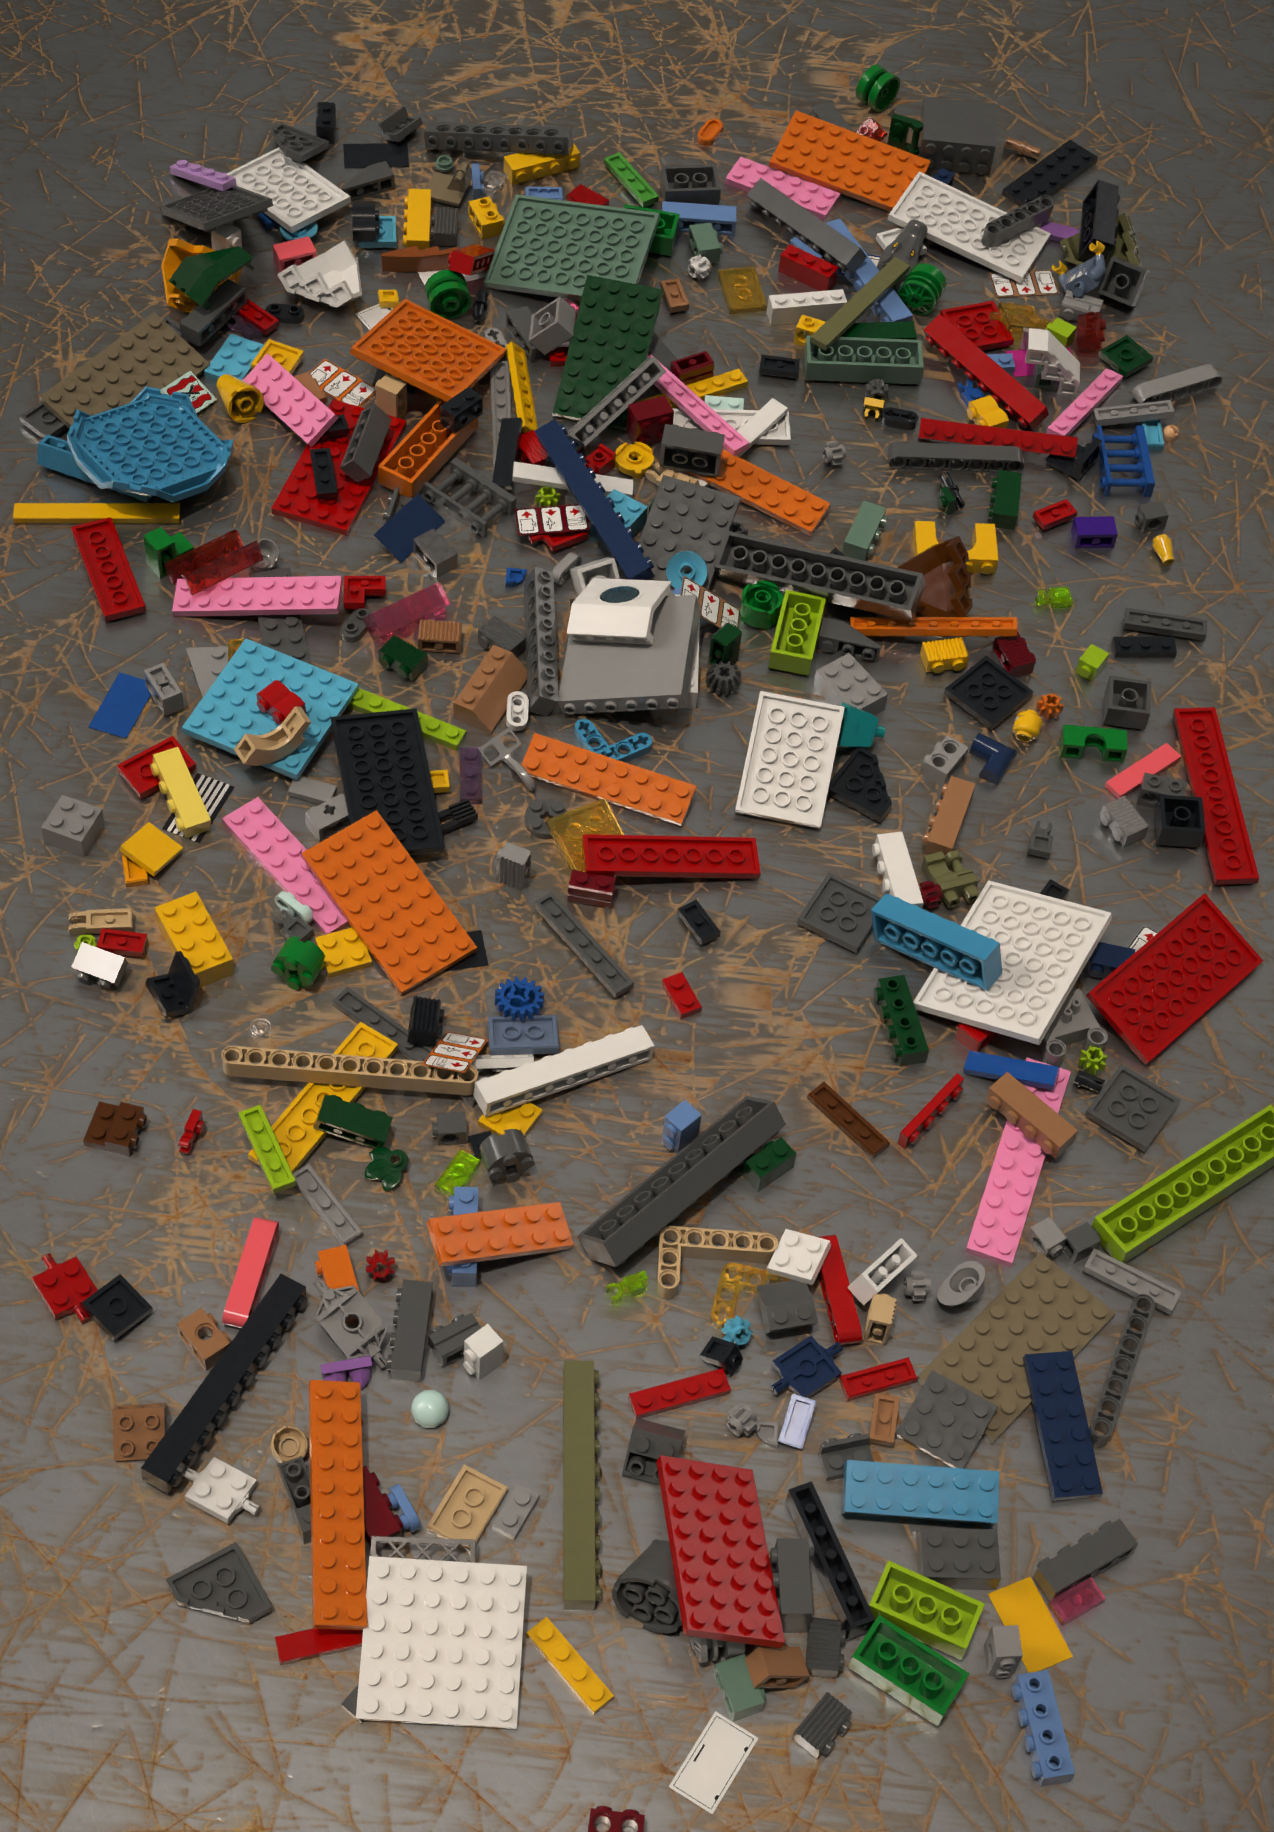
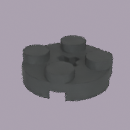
M536 799L530 802L529 807L525 811L524 824L527 830L529 829L533 832V836L539 839H554L558 837L559 833L567 829L568 813L561 801ZM542 817H550L551 819L548 822H544Z

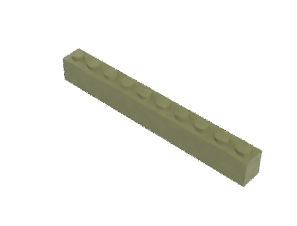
M564 1361L563 1610H595V1602L600 1601L601 1587L596 1585V1576H600V1560H595V1551H600V1535H595V1527H600V1511H595V1503L600 1502V1487H595V1479H599L600 1464L595 1463V1455H599V1440H595V1432H599V1416H594V1408H599V1393H594V1385H599V1370H594V1361Z

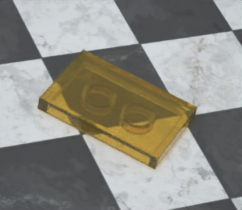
M755 266L718 270L717 275L729 314L767 310V304Z

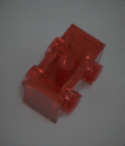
M1101 312L1078 314L1076 337L1079 352L1102 350V343L1106 341L1105 330H1107L1106 319H1102Z

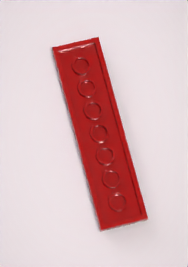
M583 834L584 867L587 874L630 877L759 879L761 875L756 838Z

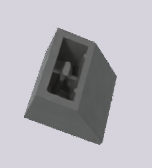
M637 1418L632 1429L622 1475L660 1485L656 1461L660 1455L679 1458L685 1430Z

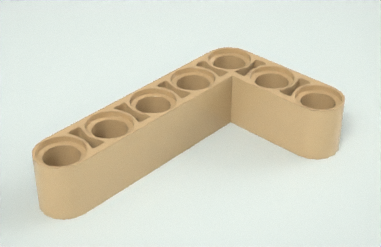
M667 1226L662 1229L659 1238L656 1292L660 1298L665 1300L673 1299L677 1295L681 1258L766 1264L770 1262L777 1249L778 1240L769 1233ZM670 1239L673 1240L674 1243H668L665 1240ZM695 1241V1242H697V1243H699V1244H698V1245H693V1244H691V1243H689V1242ZM714 1243H720L723 1246L718 1247ZM738 1245H744L747 1248H740ZM761 1247H769L771 1250H764ZM665 1261H671V1262H673L674 1264L668 1265V1264H666V1263H664V1262H665ZM667 1282H668V1283H671L672 1286H669V1287H668V1286L663 1285V1283H667Z

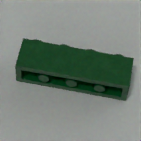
M914 321L854 323L840 336L917 340Z

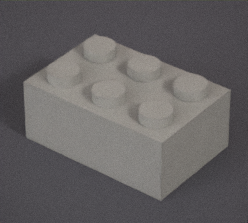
M850 653L816 670L813 687L829 704L841 706L842 702H845L873 715H877L885 710L888 693Z

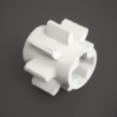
M698 255L689 259L691 264L688 265L687 270L691 277H697L699 280L709 275L708 270L711 268V264L706 257Z

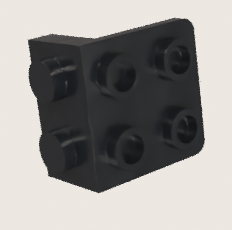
M177 951L174 954L168 974L147 978L145 985L163 1017L169 1018L190 1013L200 981L191 969L189 960L184 957L181 951Z

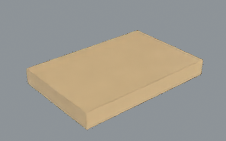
M464 1464L427 1524L426 1531L444 1539L476 1540L477 1545L506 1496L509 1487ZM458 1546L459 1549L470 1554V1546Z

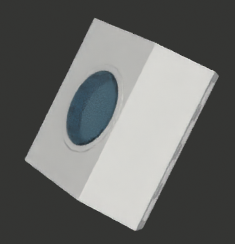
M593 578L572 603L567 634L573 641L653 645L654 636L650 633L653 614L664 597L675 596L670 590L671 581Z

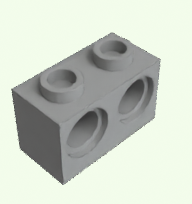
M164 663L144 670L146 688L164 716L184 709L182 691Z
M947 735L942 742H937L931 755L927 754L922 762L924 766L922 775L943 787L944 783H947L951 776L966 761L969 747Z

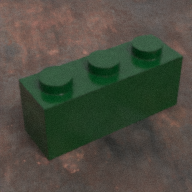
M998 470L997 478L993 477L991 489L995 491L991 492L990 504H993V506L989 508L988 518H991V524H995V528L1015 530L1018 518L1022 473Z
M325 1094L313 1128L375 1149L383 1147L393 1117L387 1116L383 1111L367 1109L360 1103H349L343 1101L339 1096H328Z

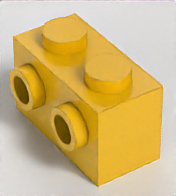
M489 196L468 201V216L480 238L484 240L500 236L505 220L499 214L496 203H493Z

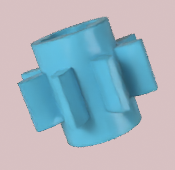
M738 1315L735 1318L726 1319L724 1328H721V1331L725 1334L723 1340L735 1343L737 1347L748 1344L750 1336L753 1335V1332L749 1329L751 1323Z

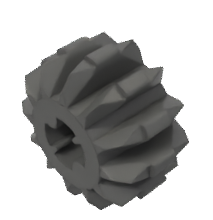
M722 661L719 664L713 663L706 673V684L710 687V692L717 691L718 696L724 693L726 697L729 692L735 694V691L741 685V671L738 670L737 665L731 666L730 661L727 664H724Z

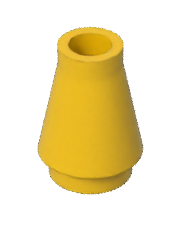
M1166 534L1155 537L1152 541V547L1163 565L1173 564L1175 560L1171 538H1168Z

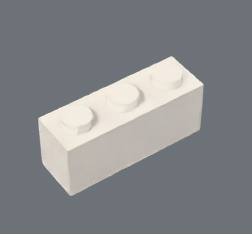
M900 1238L847 1288L865 1305L873 1297V1294H877L918 1255Z

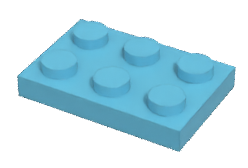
M230 334L210 362V365L205 369V377L217 381L220 376L230 374L243 380L252 371L251 363L264 345Z

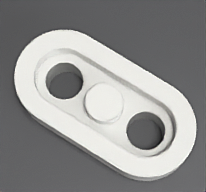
M512 692L507 699L506 725L513 731H521L527 725L529 699L523 692Z

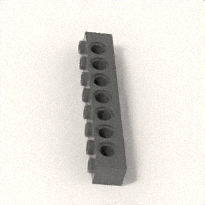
M428 122L424 130L425 149L569 155L573 146L572 127Z
M534 567L524 581L528 711L548 716L559 702L554 576L551 571Z

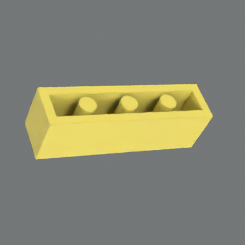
M175 747L153 754V763L150 764L151 771L154 776L159 778L160 791L162 795L166 794L168 798L167 806L170 813H174L176 816L175 824L178 831H182L185 838L209 831L211 827L210 816L179 748Z

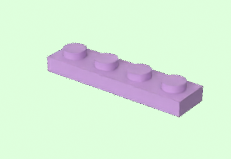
M179 160L176 164L169 167L170 174L220 191H225L236 185L235 177L214 171V169L202 167L199 164L190 163L187 160Z

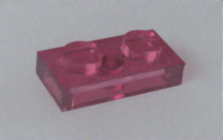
M1090 1577L1050 1600L1048 1606L1059 1623L1064 1626L1104 1603L1106 1598Z

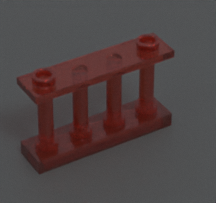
M234 529L165 563L164 566L172 584H176L177 579H185L190 594L194 595L263 561V557L257 541L243 546L239 531Z

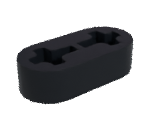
M888 407L883 409L881 413V423L887 427L913 430L917 427L918 415L913 411Z

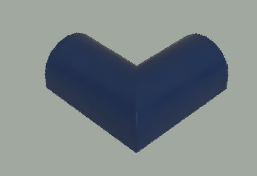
M981 733L977 734L969 753L987 761L979 776L996 785L1000 783L1017 756L1016 750Z

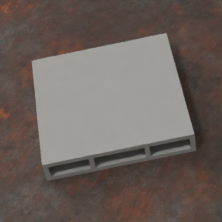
M697 596L664 597L653 614L650 633L654 636L653 645L573 641L569 637L558 694V704L562 714L686 708L701 611ZM632 599L606 600L605 602L621 603Z

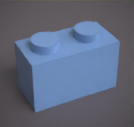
M686 1100L666 1114L664 1118L662 1142L666 1148L673 1150L676 1154L699 1136L702 1115Z

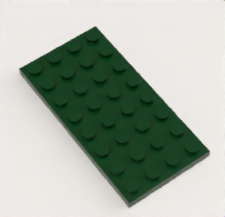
M587 275L573 330L574 334L571 338L552 413L553 417L579 422L648 358L662 301L663 289ZM628 408L607 427L626 431Z

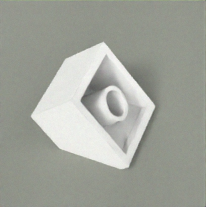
M606 557L569 569L573 586L578 596L593 578L620 579L615 558Z

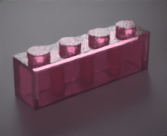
M438 582L363 618V621L373 641L380 639L383 642L393 636L392 633L397 630L399 633L410 629V624L414 622L419 625L420 620H428L427 616L433 613L436 617L446 612L445 608L451 603L441 583Z

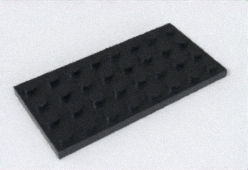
M417 708L331 717V727L349 825L377 810L410 856L445 852V844Z

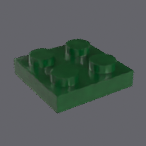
M1128 335L1101 349L1099 352V357L1124 378L1153 361V356Z

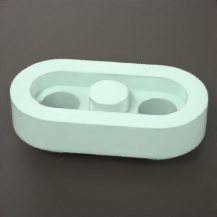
M281 891L275 896L274 900L280 910L288 911L290 918L294 919L298 916L307 924L313 921V912L310 907L305 904L302 905L292 893Z

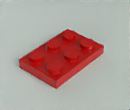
M171 736L118 764L117 771L138 797L142 799L160 789L158 784L160 782L159 778L153 775L150 764L153 763V754L178 747L189 772L191 773L196 770L197 767L196 763L178 741Z

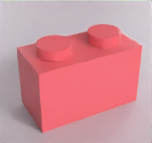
M309 236L273 245V259L280 272L291 265L299 266L317 257L316 249Z

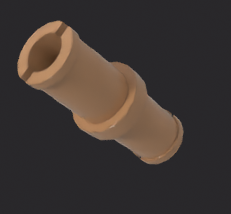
M1007 136L1006 143H1004V148L1016 151L1019 155L1030 156L1036 160L1041 152V148L1027 144L1024 140L1021 142Z

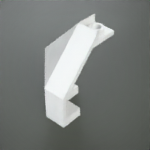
M346 240L299 266L291 265L277 274L287 292L299 294L317 302L330 304V306L336 308L362 296L358 257H354Z
M1023 327L1020 349L1027 350L1025 363L1043 365L1041 379L1059 381L1057 395L1076 397L1080 384V362L1049 330Z

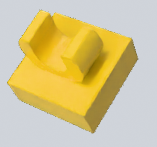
M865 397L863 406L865 410L864 417L867 418L868 413L872 411L876 414L875 420H878L879 412L882 413L884 400Z

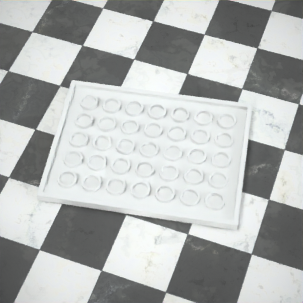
M988 880L960 926L974 930L1000 943L1002 975L986 991L934 967L913 1001L915 1008L919 1011L1040 1045L1110 924L1112 913Z

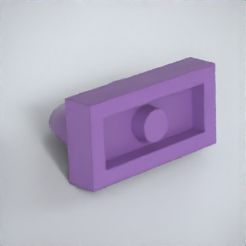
M371 1356L321 1364V1375H323L326 1381L346 1382V1371H348L353 1382H360V1388L362 1389L369 1381L372 1361Z

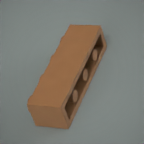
M951 776L948 784L944 783L941 791L943 799H938L935 807V812L938 813L936 816L932 815L929 823V828H932L931 832L926 831L922 844L926 845L925 854L929 855L942 851L945 856L948 852L953 851L972 800L976 783Z
M1006 1072L989 1087L985 1099L993 1109L1002 1113L1008 1122L1015 1124L1021 1129L1027 1138L1034 1140L1040 1145L1045 1153L1052 1155L1056 1159L1074 1143L1078 1130L1010 1073Z

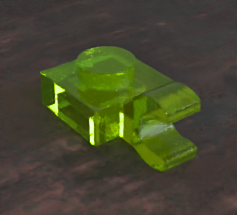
M1068 587L1049 588L1048 591L1045 589L1037 591L1039 597H1035V601L1039 606L1051 604L1052 609L1072 607L1073 599Z
M645 1270L623 1277L621 1282L608 1284L605 1292L617 1293V1295L610 1297V1303H619L623 1295L627 1297L643 1293L647 1290L648 1276Z

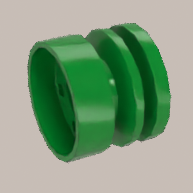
M926 263L917 264L911 269L900 286L898 296L911 313L915 315L929 314L946 289V278L933 265Z

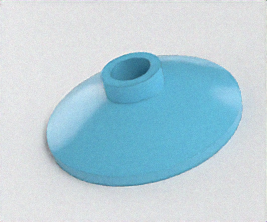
M316 222L293 233L280 225L281 235L290 241L307 236L311 239L318 231Z
M692 551L676 553L671 557L666 567L668 581H671V585L675 589L682 588L684 575L702 586L707 578V565L704 559ZM690 567L691 572L685 573L683 568Z

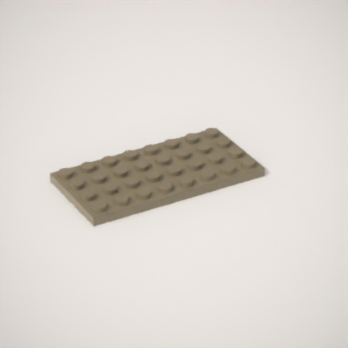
M154 312L42 394L39 401L70 429V426L73 425L77 409L93 416L129 404L146 386L163 389L189 371L198 378L204 373L210 363Z
M1040 1252L918 1375L917 1382L923 1386L933 1370L997 1405L998 1409L982 1436L993 1445L1032 1404L1023 1362L1024 1355L1072 1351L1075 1359L1114 1318L1116 1313Z

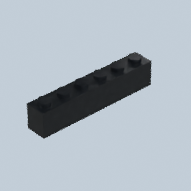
M812 1481L789 1489L785 1502L801 1538H808L810 1558L838 1620L842 1621L841 1626L842 1629L846 1630L847 1640L867 1633L875 1622V1618Z

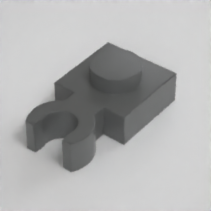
M1037 821L1034 829L1035 832L1031 833L1028 854L1045 858L1050 857L1053 836H1050L1052 830L1051 823H1049L1047 829H1042L1040 821Z
M284 909L281 910L283 920H279L275 916L273 917V924L277 928H282L281 934L287 939L296 936L300 937L299 941L304 942L314 934V930L310 925L298 916L292 920L289 912Z

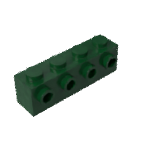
M905 975L878 979L877 987L874 988V998L880 1004V1017L886 1023V1036L892 1042L893 1058H897L899 1067L926 1063L929 1048Z

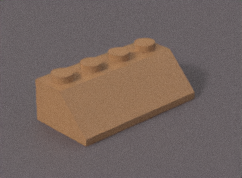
M493 645L454 701L453 719L492 734L506 713L509 694L521 691L526 684L527 669L512 652Z

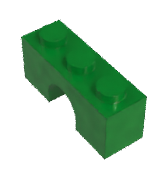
M1063 724L1060 735V758L1081 759L1085 748L1094 747L1101 752L1102 761L1124 763L1128 750L1127 730Z

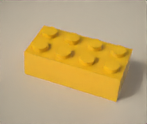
M197 891L154 907L156 923L173 955L175 952L181 951L184 957L189 960L191 969L199 978V988L235 974L233 958Z

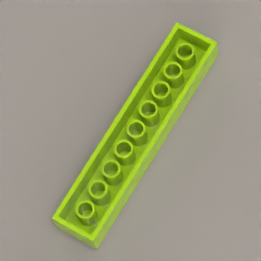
M1270 1104L1096 1216L1091 1227L1097 1230L1101 1239L1100 1244L1111 1257L1123 1263L1128 1262L1274 1166V1107Z

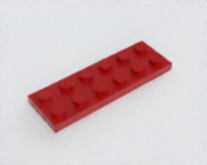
M109 517L72 526V535L105 622L146 612L145 603L112 518Z

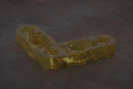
M727 1263L722 1268L710 1315L711 1325L721 1330V1328H724L726 1319L733 1318L740 1290L757 1294L756 1286L766 1285L767 1280H770L769 1284L790 1280L770 1274L767 1270L738 1263ZM731 1271L735 1272L734 1278H729ZM743 1274H746L745 1281L742 1282ZM758 1276L762 1279V1283L760 1285H753L750 1283L749 1278ZM729 1291L733 1294V1299L725 1301L720 1297V1293ZM721 1307L726 1308L723 1321L718 1320Z

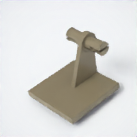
M462 162L454 176L435 172L427 188L431 189V200L459 207L470 185V180L465 179L469 164Z

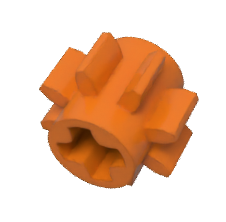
M1052 693L1046 696L1042 695L1041 700L1037 702L1036 706L1037 709H1040L1039 716L1047 720L1054 717L1058 718L1059 713L1063 711L1064 707L1063 704H1060L1061 698Z

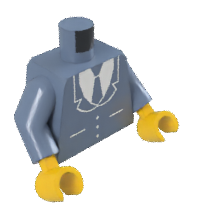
M1096 241V245L1091 243L1089 249L1096 253V256L1067 271V273H1065L1067 267L1061 261H1059L1060 266L1058 268L1054 264L1052 265V269L1060 275L1058 278L1065 292L1070 290L1074 296L1081 297L1098 286L1106 272L1104 255L1101 254L1105 246L1099 241Z

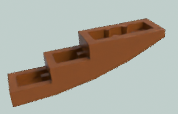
M417 246L381 253L382 271L425 272L448 269L450 253L459 248L453 247L439 250L438 246L419 250Z

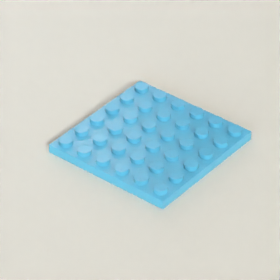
M245 638L182 726V733L237 755L234 748L246 733L263 735L280 726L272 719L270 714L263 713L258 708L256 695L273 681L278 680L290 692L295 693L305 702L306 715L312 723L302 734L305 740L298 748L280 760L261 766L298 780L332 730L331 717L342 715L359 690V684Z

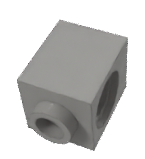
M1050 1216L1030 1227L1027 1240L1038 1254L1041 1252L1047 1258L1051 1256L1054 1258L1064 1251L1063 1247L1067 1239Z

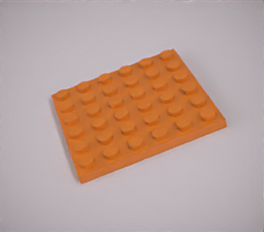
M404 299L351 347L349 354L447 402L467 387L472 388L505 355L506 348Z

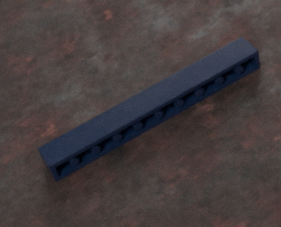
M553 419L536 429L534 432L539 443L612 557L615 558V562L626 579L649 580L654 577L652 568H654L653 563L649 557L645 558L643 556L644 550L639 542L635 543L632 539L635 537L629 526L625 528L623 525L625 521L621 513L614 511L615 505L612 499L605 497L604 493L606 491L600 482L596 483L594 480L596 478L595 473L591 467L587 469L585 466L587 462L583 454L576 452L578 448L572 438H567L568 432L564 425H559L556 419Z

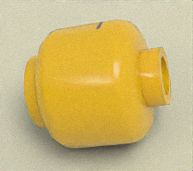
M1028 709L1019 712L1016 715L1012 732L1019 741L1031 742L1039 736L1043 724L1042 719L1034 710Z

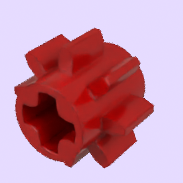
M375 1249L372 1257H366V1261L371 1264L365 1267L366 1273L372 1272L373 1280L379 1277L385 1281L389 1273L394 1274V1268L390 1265L395 1263V1258H388V1250L378 1252ZM381 1262L384 1267L380 1268L377 1263Z

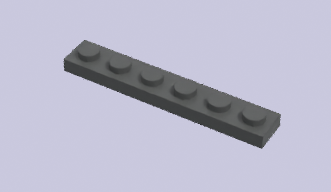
M552 891L534 902L533 907L615 998L634 987V982Z

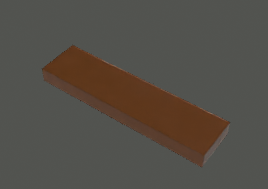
M825 1082L807 1095V1099L871 1159L876 1158L889 1147L890 1142Z

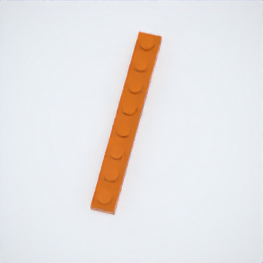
M896 617L850 618V626L865 636L1010 637L1017 636L1018 631L1017 617H915L914 621Z

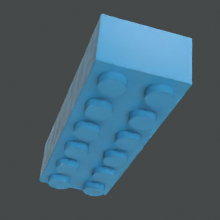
M887 893L871 909L875 941L986 991L1002 975L1000 943L996 940Z
M846 1460L843 1470L841 1514L993 1526L998 1523L1000 1471Z

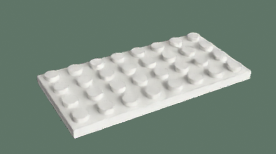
M918 172L889 213L887 219L904 228L910 220L921 221L928 228L925 238L1021 283L1051 233L1035 226L996 247H986L981 242L986 224L1007 213L922 172Z

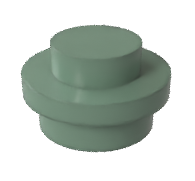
M447 155L439 156L435 162L436 169L441 172H449L454 166L452 159Z

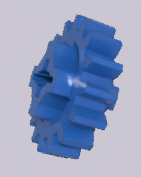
M515 977L513 982L510 979H506V985L503 983L499 984V989L495 990L494 1004L497 1006L498 1012L503 1011V1017L510 1015L512 1016V1021L516 1017H520V1020L524 1021L526 1016L529 1019H533V1013L536 1015L540 1014V1009H543L544 993L541 992V986L535 987L534 980L528 983L526 977L522 981Z

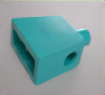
M842 702L841 706L845 708L837 745L870 747L874 737L880 739L884 737L885 727L878 725V717Z

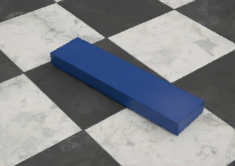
M969 1051L963 1068L964 1074L997 1080L1008 1072L1024 1085L1054 1090L1060 1072L1058 1066Z

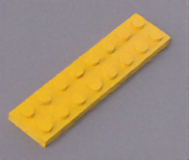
M359 1022L333 1054L390 1059L397 1051L398 1043L366 1024ZM308 1083L271 1126L292 1174L299 1169L328 1134L313 1128L325 1094L328 1096L336 1095L342 1098L343 1101L354 1103L366 1087ZM252 1149L248 1153V1159L260 1166Z

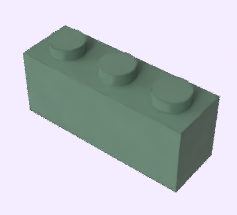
M863 501L844 541L842 553L846 557L866 561L868 555L872 556L875 548L874 542L879 541L881 536L880 529L885 528L888 517L885 516V507Z

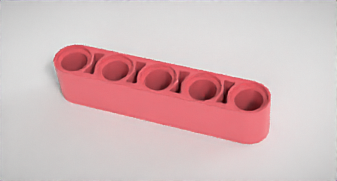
M254 1217L224 1309L223 1324L242 1328L253 1313L277 1239L279 1222Z

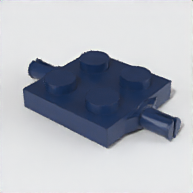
M811 1335L774 1359L772 1366L778 1372L781 1379L770 1386L772 1392L774 1391V1394L777 1395L788 1387L796 1395L809 1398L837 1380L842 1372L834 1364L832 1357L843 1351L840 1343L836 1342L828 1349H825Z

